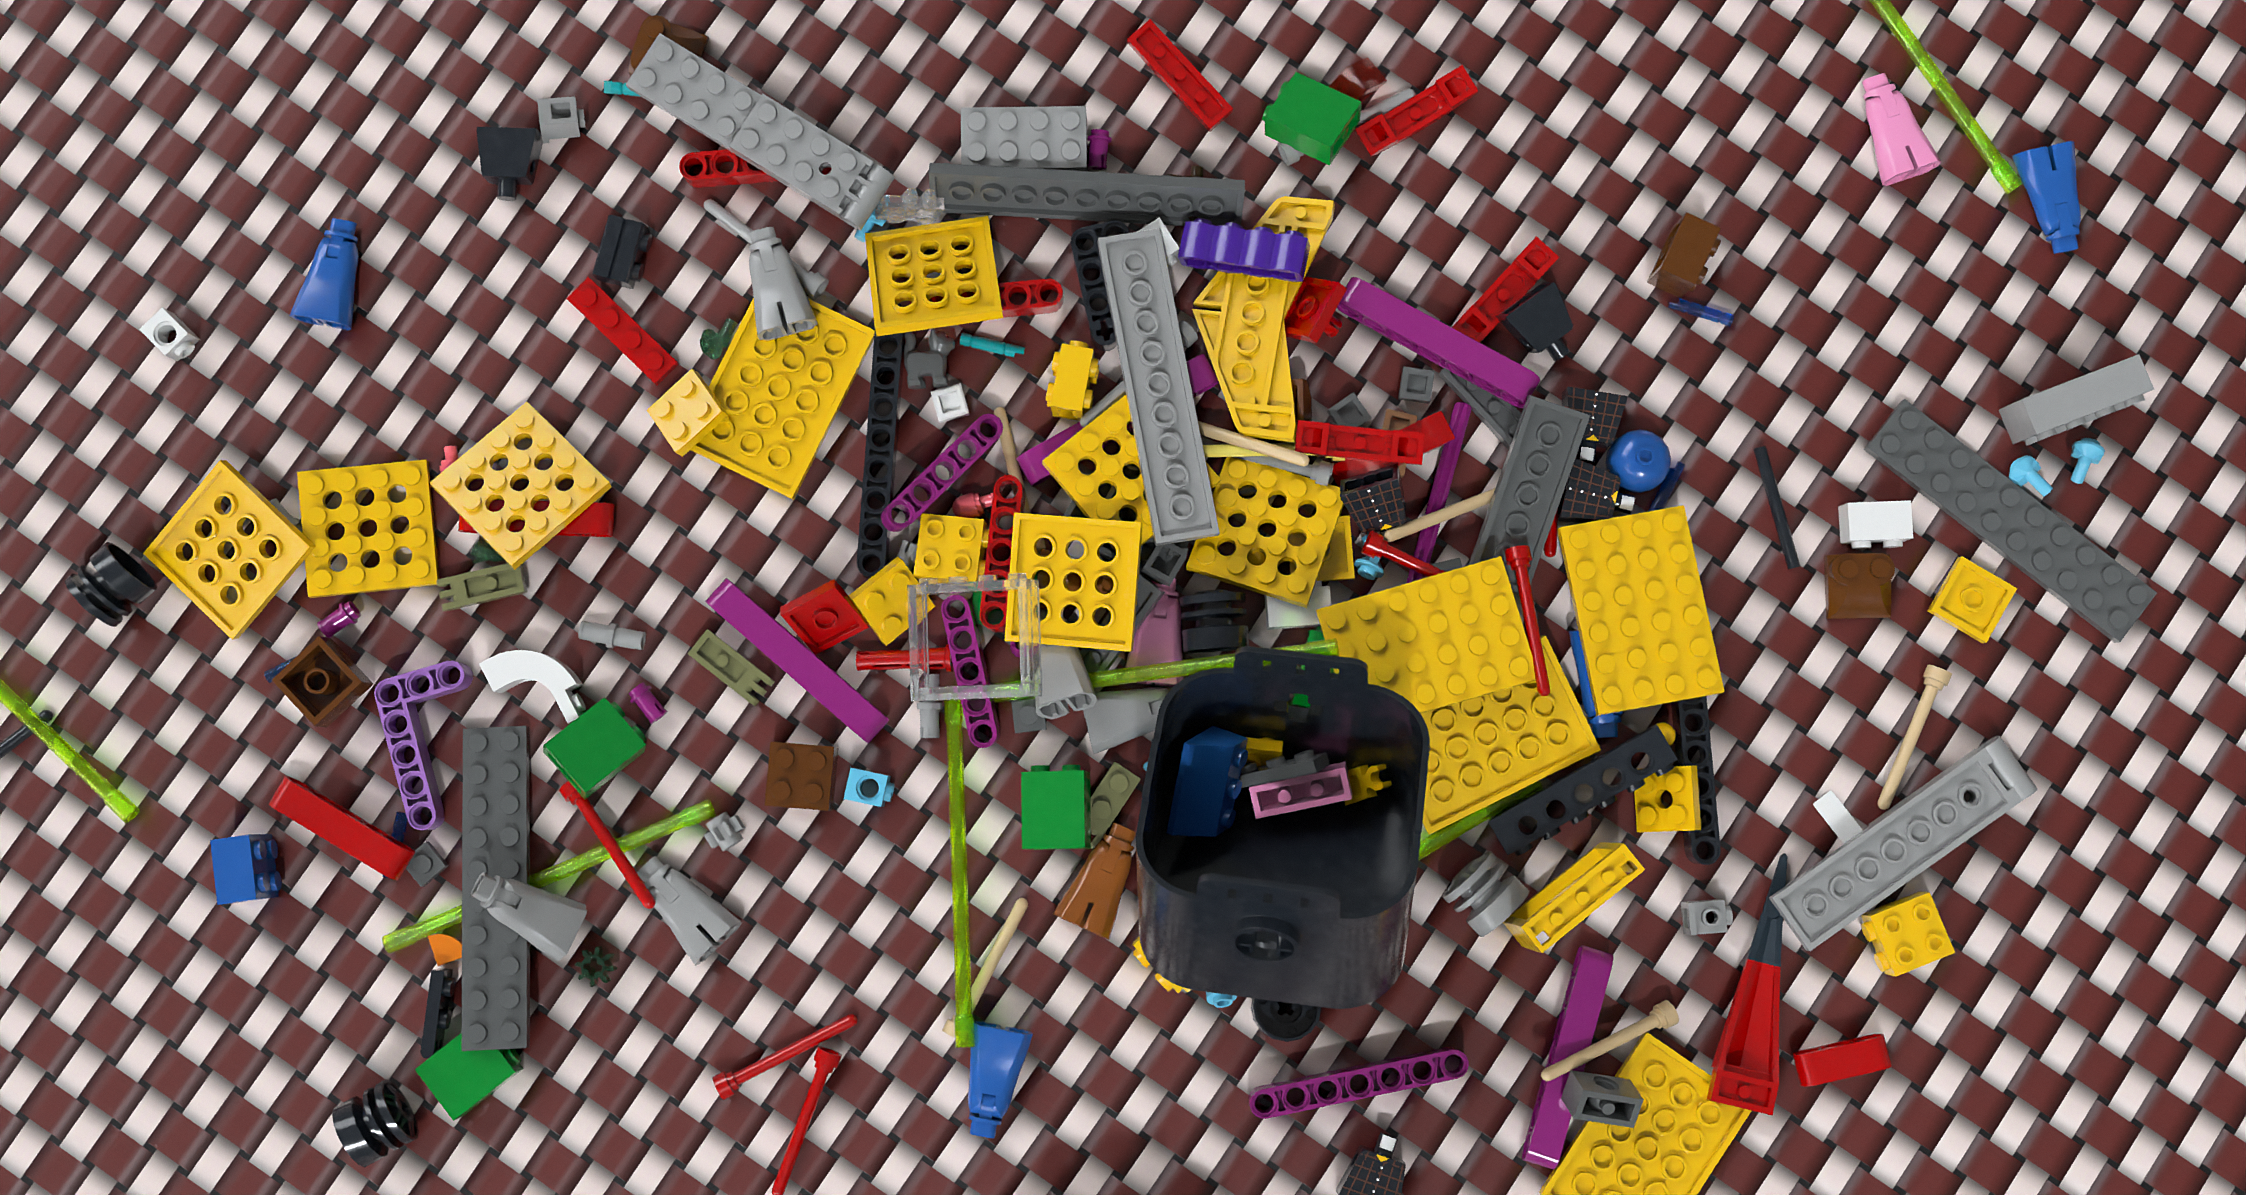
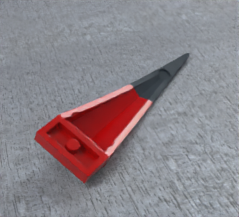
M1785 853L1779 858L1711 1065L1713 1070L1707 1099L1710 1101L1772 1116L1779 1087V1004L1783 917L1769 897L1782 889L1786 884L1788 857Z

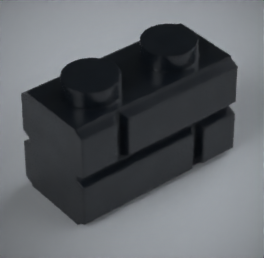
M609 215L592 275L599 281L634 289L635 282H640L644 273V264L641 263L643 253L649 252L651 248L652 234H649L650 229L642 222Z

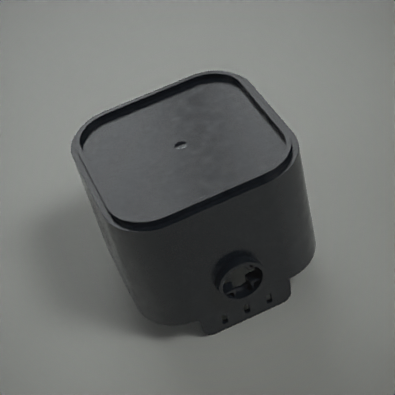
M1244 646L1235 651L1233 668H1213L1194 673L1178 682L1163 699L1157 716L1154 737L1152 738L1142 792V803L1136 831L1140 944L1147 961L1166 980L1180 987L1197 991L1325 1008L1348 1009L1373 1002L1385 994L1398 979L1405 958L1418 869L1430 737L1422 715L1411 702L1390 689L1368 684V665L1365 662L1355 658ZM1263 660L1271 661V666L1263 665ZM1297 664L1305 665V670L1297 669ZM1331 668L1339 669V674L1330 673ZM1290 694L1307 695L1308 703L1311 704L1310 708H1298L1288 705ZM1211 726L1243 737L1259 739L1266 737L1283 741L1282 756H1285L1286 761L1295 759L1294 755L1297 753L1313 750L1314 755L1327 752L1330 765L1346 761L1347 770L1363 765H1368V768H1370L1371 766L1385 764L1386 769L1379 772V778L1382 782L1391 781L1392 783L1390 787L1376 791L1377 796L1350 805H1345V802L1341 801L1259 819L1255 818L1249 787L1241 788L1238 797L1235 799L1233 810L1236 811V817L1232 826L1216 837L1180 836L1166 833L1184 742Z

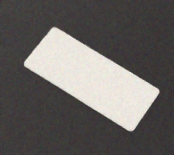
M1831 790L1813 803V806L1843 844L1863 831Z

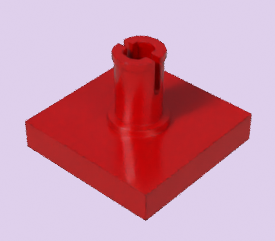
M1305 277L1284 319L1286 337L1317 343L1323 332L1328 337L1336 336L1339 330L1333 326L1341 328L1342 321L1334 317L1333 314L1347 288L1339 282Z
M835 579L780 607V615L815 655L869 628L865 618Z

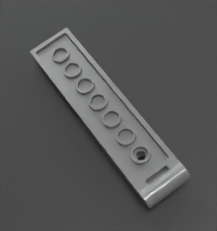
M659 33L626 83L627 88L857 230H862L895 178L889 171L875 164L874 161L765 94L760 95ZM823 169H832L829 174H822Z
M1995 736L1983 743L1978 749L1972 750L1869 823L1868 828L1770 896L1769 899L1805 950L1811 951L2018 803L2034 794L2038 788L2001 737ZM1966 791L1970 795V798L1967 802L1964 799V793Z

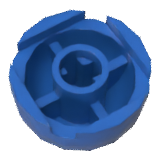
M1634 430L1624 433L1613 441L1607 451L1605 464L1610 473L1621 478L1619 486L1626 492L1642 493L1652 490L1663 482L1670 470L1671 455L1669 447L1660 436L1651 431Z

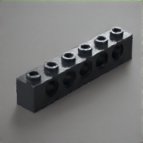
M1655 724L1488 819V822L1507 855L1515 852L1516 856H1519L1533 848L1531 842L1540 837L1548 840L1560 833L1561 829L1559 826L1571 821L1574 825L1589 816L1587 811L1596 805H1599L1602 809L1618 800L1615 795L1627 789L1631 793L1646 784L1644 778L1655 773L1659 777L1674 768L1672 763L1678 759L1661 730ZM1637 752H1645L1649 757V763L1643 769H1635L1631 765V758ZM1609 768L1618 769L1621 773L1619 782L1615 785L1604 783L1602 777L1605 770ZM1580 784L1591 786L1593 789L1591 798L1586 801L1578 800L1574 796L1576 787ZM1559 800L1563 802L1565 810L1560 816L1553 817L1547 813L1546 806L1550 801ZM1532 816L1535 818L1537 826L1532 832L1520 830L1518 822L1522 817Z

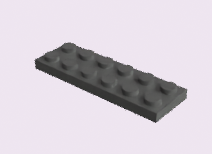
M1528 395L1469 565L1501 556L1511 589L1519 593L1515 570H1511V566L1507 565L1504 551L1510 547L1528 545L1530 546L1532 556L1530 567L1527 568L1531 585L1590 415Z

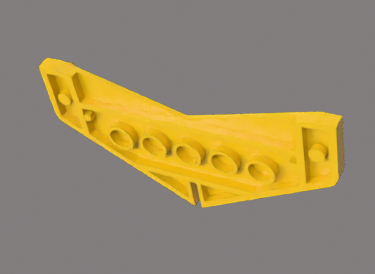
M1289 196L1280 197L1273 202L1252 230L1261 226L1270 228L1275 234L1297 231L1308 238L1310 250L1304 274L1305 278L1333 220L1335 204L1332 200ZM1218 271L1193 304L1198 308L1221 310V312L1192 310L1237 431L1245 436L1295 443L1297 422L1284 319L1302 282Z

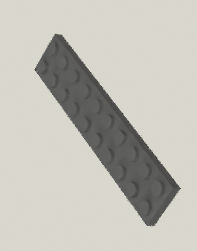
M929 164L932 212L1104 222L1120 221L1123 223L1150 224L1160 218L1164 225L1184 226L1185 222L1190 221L1188 218L1190 216L1209 220L1215 226H1224L1228 222L1241 225L1245 180L1141 175L1137 173L1123 174L1105 171L1087 172L1044 168H1015L1012 166L997 167L979 164Z
M1905 399L1897 405L1863 449L2114 643L2121 642L2157 594L2151 587Z
M509 726L463 729L461 1051L530 1048V943L518 933L490 915L487 908L480 905V900L471 896V891L478 877L483 872L491 877L498 875L502 878L514 879L530 885L529 727Z

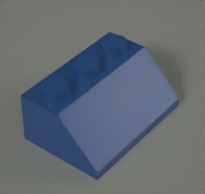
M1211 726L1184 742L1167 834L1216 837L1232 826L1236 817V811L1233 810L1235 799L1238 797L1242 787V781L1239 780L1241 769L1246 764L1248 758V751L1245 750L1248 738Z

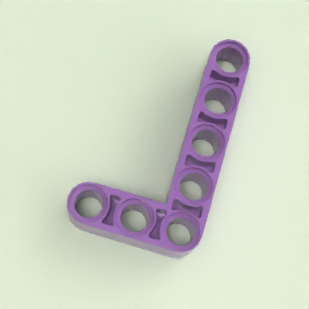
M445 661L380 681L374 691L409 824L417 830H435L440 827L444 822L445 812L416 704L468 688L473 680V672L464 663ZM457 667L460 671V679L457 683L452 684L449 680V673ZM426 676L429 679L430 686L426 692L421 693L418 684ZM395 685L399 690V695L395 701L391 702L388 698V691ZM404 716L407 720V727L400 733L396 728V722L399 717ZM411 746L415 750V758L412 762L408 763L404 758V753ZM420 777L424 782V787L417 794L414 792L412 784L415 778ZM426 807L432 813L431 821L428 824H424L421 820V812Z

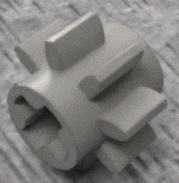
M724 812L706 824L710 832L705 834L704 837L711 848L720 846L724 852L744 839L740 831L746 827L738 815L730 818L728 813Z

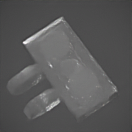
M908 188L902 196L884 195L875 208V217L877 220H887L889 223L916 221L920 225H928L935 222L945 210L944 198H936L935 190L932 189L925 190L918 197L915 188Z

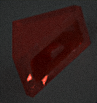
M1367 57L1347 66L1328 87L1363 102L1384 85L1387 80Z

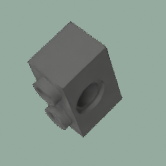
M1574 1070L1570 1071L1561 1097L1573 1119L1634 1128L1644 1100L1630 1079Z

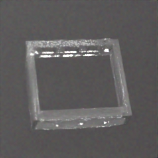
M1009 573L1008 580H997V575H978V581L968 582V577L957 576L948 577V583L938 584V578L919 579V585H907L911 701L1042 696L1039 580L1027 579L1026 573ZM1018 590L1021 684L930 687L927 595Z

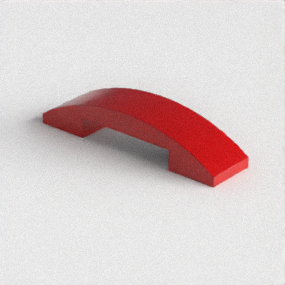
M1461 65L1436 80L1434 85L1386 114L1383 115L1381 113L1356 128L1355 132L1372 157L1436 122L1478 93V89L1464 66Z
M1536 236L1451 328L1481 343L1500 323L1496 316L1525 296L1558 260L1559 256Z
M1442 411L1401 429L1402 431L1426 433L1423 454L1429 453L1456 439ZM1346 458L1345 461H1340L1333 466L1332 476L1337 486L1340 487V480L1397 463Z
M1298 420L1295 451L1356 460L1422 465L1426 433Z

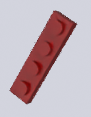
M1151 19L1127 38L1129 46L1209 132L1233 112L1231 105Z
M589 277L566 298L657 386L679 364Z

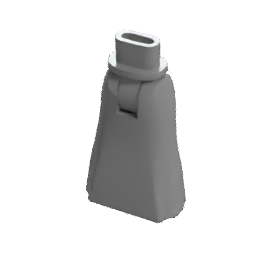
M766 227L750 232L752 244L749 246L751 252L749 269L753 288L758 339L769 341L813 329L818 324L799 281L790 255L783 247L781 239L776 237L774 227Z
M1048 610L1037 615L1039 621L1046 618ZM1035 643V702L1037 715L1042 718L1055 719L1070 713L1068 704L1073 711L1093 707L1097 698L1079 648Z
M1149 687L1133 690L1095 692L1097 698L1095 705L1083 710L1093 754L1155 731L1159 708L1169 692L1168 689Z
M656 856L651 858L637 872L656 901L655 909L670 927L695 966L706 960L742 924L739 919L708 896L684 874L672 869L669 864L663 865Z
M484 872L480 874L471 891V896L480 900V905L487 908L490 915L555 961H559L567 955L587 914L585 904L514 879L502 878L498 875L491 877Z

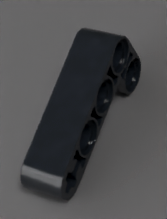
M1109 221L1077 229L1071 237V251L1091 339L1094 346L1101 351L1113 350L1117 343L1097 240L1100 237H1107L1112 232L1129 233L1127 226L1120 221ZM1081 239H1089L1094 244L1087 251L1080 250L1076 245ZM1094 268L1100 272V277L1097 280L1089 281L1084 278V272ZM1096 298H1101L1107 302V307L1102 311H1095L1090 307V303ZM1106 320L1107 332L1112 333L1108 341H1104L1103 336H1100V321Z

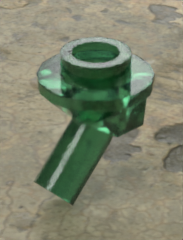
M727 318L719 334L712 329L704 330L700 339L702 352L710 359L720 358L723 348L728 346L738 325L737 322Z
M478 538L470 552L474 556L472 562L474 564L488 560L492 562L504 560L481 538Z

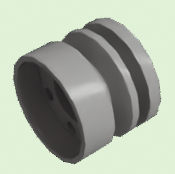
M1491 851L1468 863L1452 879L1451 885L1442 896L1447 903L1461 896L1453 908L1456 912H1461L1469 906L1473 908L1466 919V923L1480 937L1489 934L1504 922L1529 894V890L1515 876H1511L1502 882L1498 880L1506 867L1503 863H1499L1489 870L1497 858Z

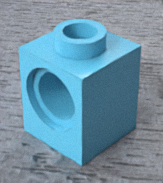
M850 768L844 799L884 807L885 801L891 802L895 784L890 783L891 776ZM868 779H874L879 785L878 793L871 798L867 797L862 790L864 782Z

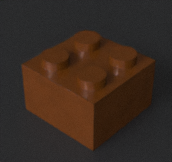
M1686 212L1672 227L1647 283L1679 298L1688 291L1693 292L1695 287L1702 283L1707 274L1708 268L1704 265L1709 257L1715 255L1721 243V240L1717 238L1721 228Z
M318 636L272 679L274 684L313 726L325 728L332 724L373 685L372 681L331 638Z
M770 742L764 806L833 811L839 748Z

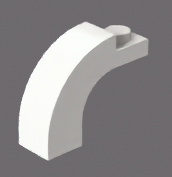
M514 650L497 654L479 663L493 692L503 693L520 683L538 681L551 691L568 724L576 720L583 714L582 711L586 710L579 694H573L572 692L583 686L582 682L567 665L554 657L533 651Z

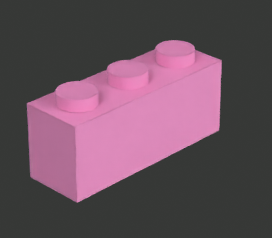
M1346 761L1331 764L1317 773L1249 786L1256 819L1351 800L1353 795Z

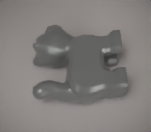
M933 328L929 337V348L931 351H916L915 334L912 331L906 332L904 334L906 339L904 365L908 373V388L914 390L926 389L925 382L922 380L925 376H932L934 388L948 387L949 380L946 377L947 355L955 348L954 339L950 338L945 332L936 331Z

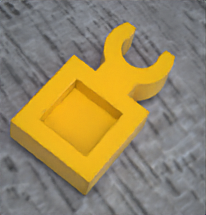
M1379 764L1368 768V765H1363L1348 770L1353 795L1351 800L1344 801L1345 805L1377 796L1376 791L1390 787L1392 785L1391 781L1382 782L1379 778V772L1386 769V765Z

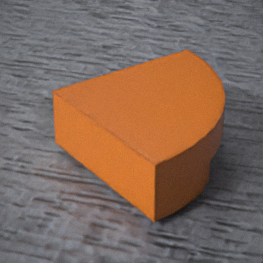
M447 934L428 936L438 966L462 958V942L457 938Z

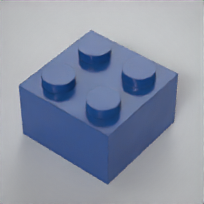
M248 834L210 840L217 905L279 897L278 890L281 889L282 881L280 873L276 871L275 858L278 856V847L276 841L272 839V834Z

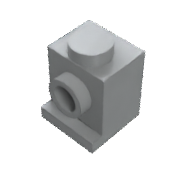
M575 97L537 99L543 143H549V139L580 137L579 128L586 127L584 109H577Z
M1713 899L1681 902L1683 934L1728 932L1727 925H1732L1733 923L1732 909L1730 906H1725V900ZM1710 911L1714 914V921L1712 923H1708L1705 918L1706 914Z

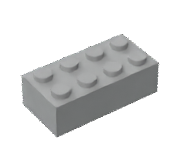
M1086 106L961 108V165L979 164L997 167L1012 166L1015 168L1087 171Z
M2140 354L2023 398L1999 409V413L2012 444L2024 440L2027 446L2144 401L2143 394L2154 390V387Z

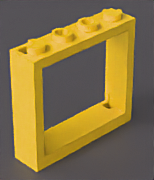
M1600 842L1514 911L1503 924L1522 947L1543 953L1645 869L1624 843ZM1542 931L1549 937L1543 944L1536 938Z

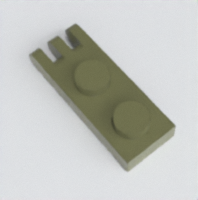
M506 563L436 580L438 587L448 585L451 587L450 590L439 592L440 599L453 597V602L442 604L443 611H451L528 592L522 564L516 570Z
M709 629L704 632L688 653L689 656L754 706L759 701L750 692L754 689L761 696L767 693L758 682L762 679L769 686H772L775 682Z
M1116 762L1113 763L1091 796V834L1095 836L1091 841V849L1101 841L1141 780Z

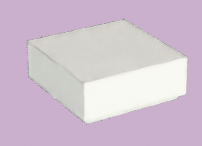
M961 383L931 391L939 423L970 415Z

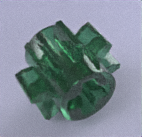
M597 946L593 955L589 950H583L584 960L575 963V966L581 967L582 972L578 979H590V987L597 985L598 978L604 983L610 982V977L607 974L618 968L612 965L610 960L613 958L614 953L603 954L602 946ZM596 960L597 964L602 965V970L597 972L595 968L590 967V963Z

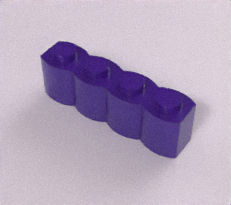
M1198 218L1194 222H1185L1178 259L1181 265L1196 269H1213L1226 273H1243L1255 277H1273L1284 281L1303 282L1310 244L1308 238L1297 231L1275 234L1273 230L1267 227L1259 226L1255 230H1245L1236 223L1228 222L1224 226H1215L1209 220Z

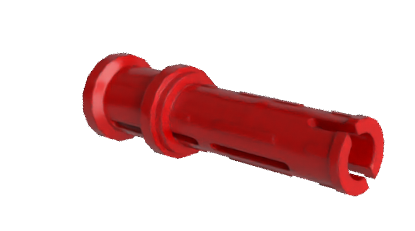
M946 644L945 647L926 648L925 645H919L916 649L857 650L856 652L857 671L916 669L917 672L926 673L927 670L946 669L947 672H953L949 644Z

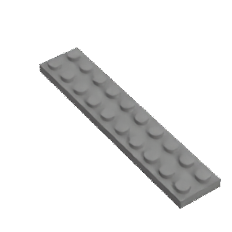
M1160 229L1100 237L1097 240L1155 546L1218 536L1220 532Z

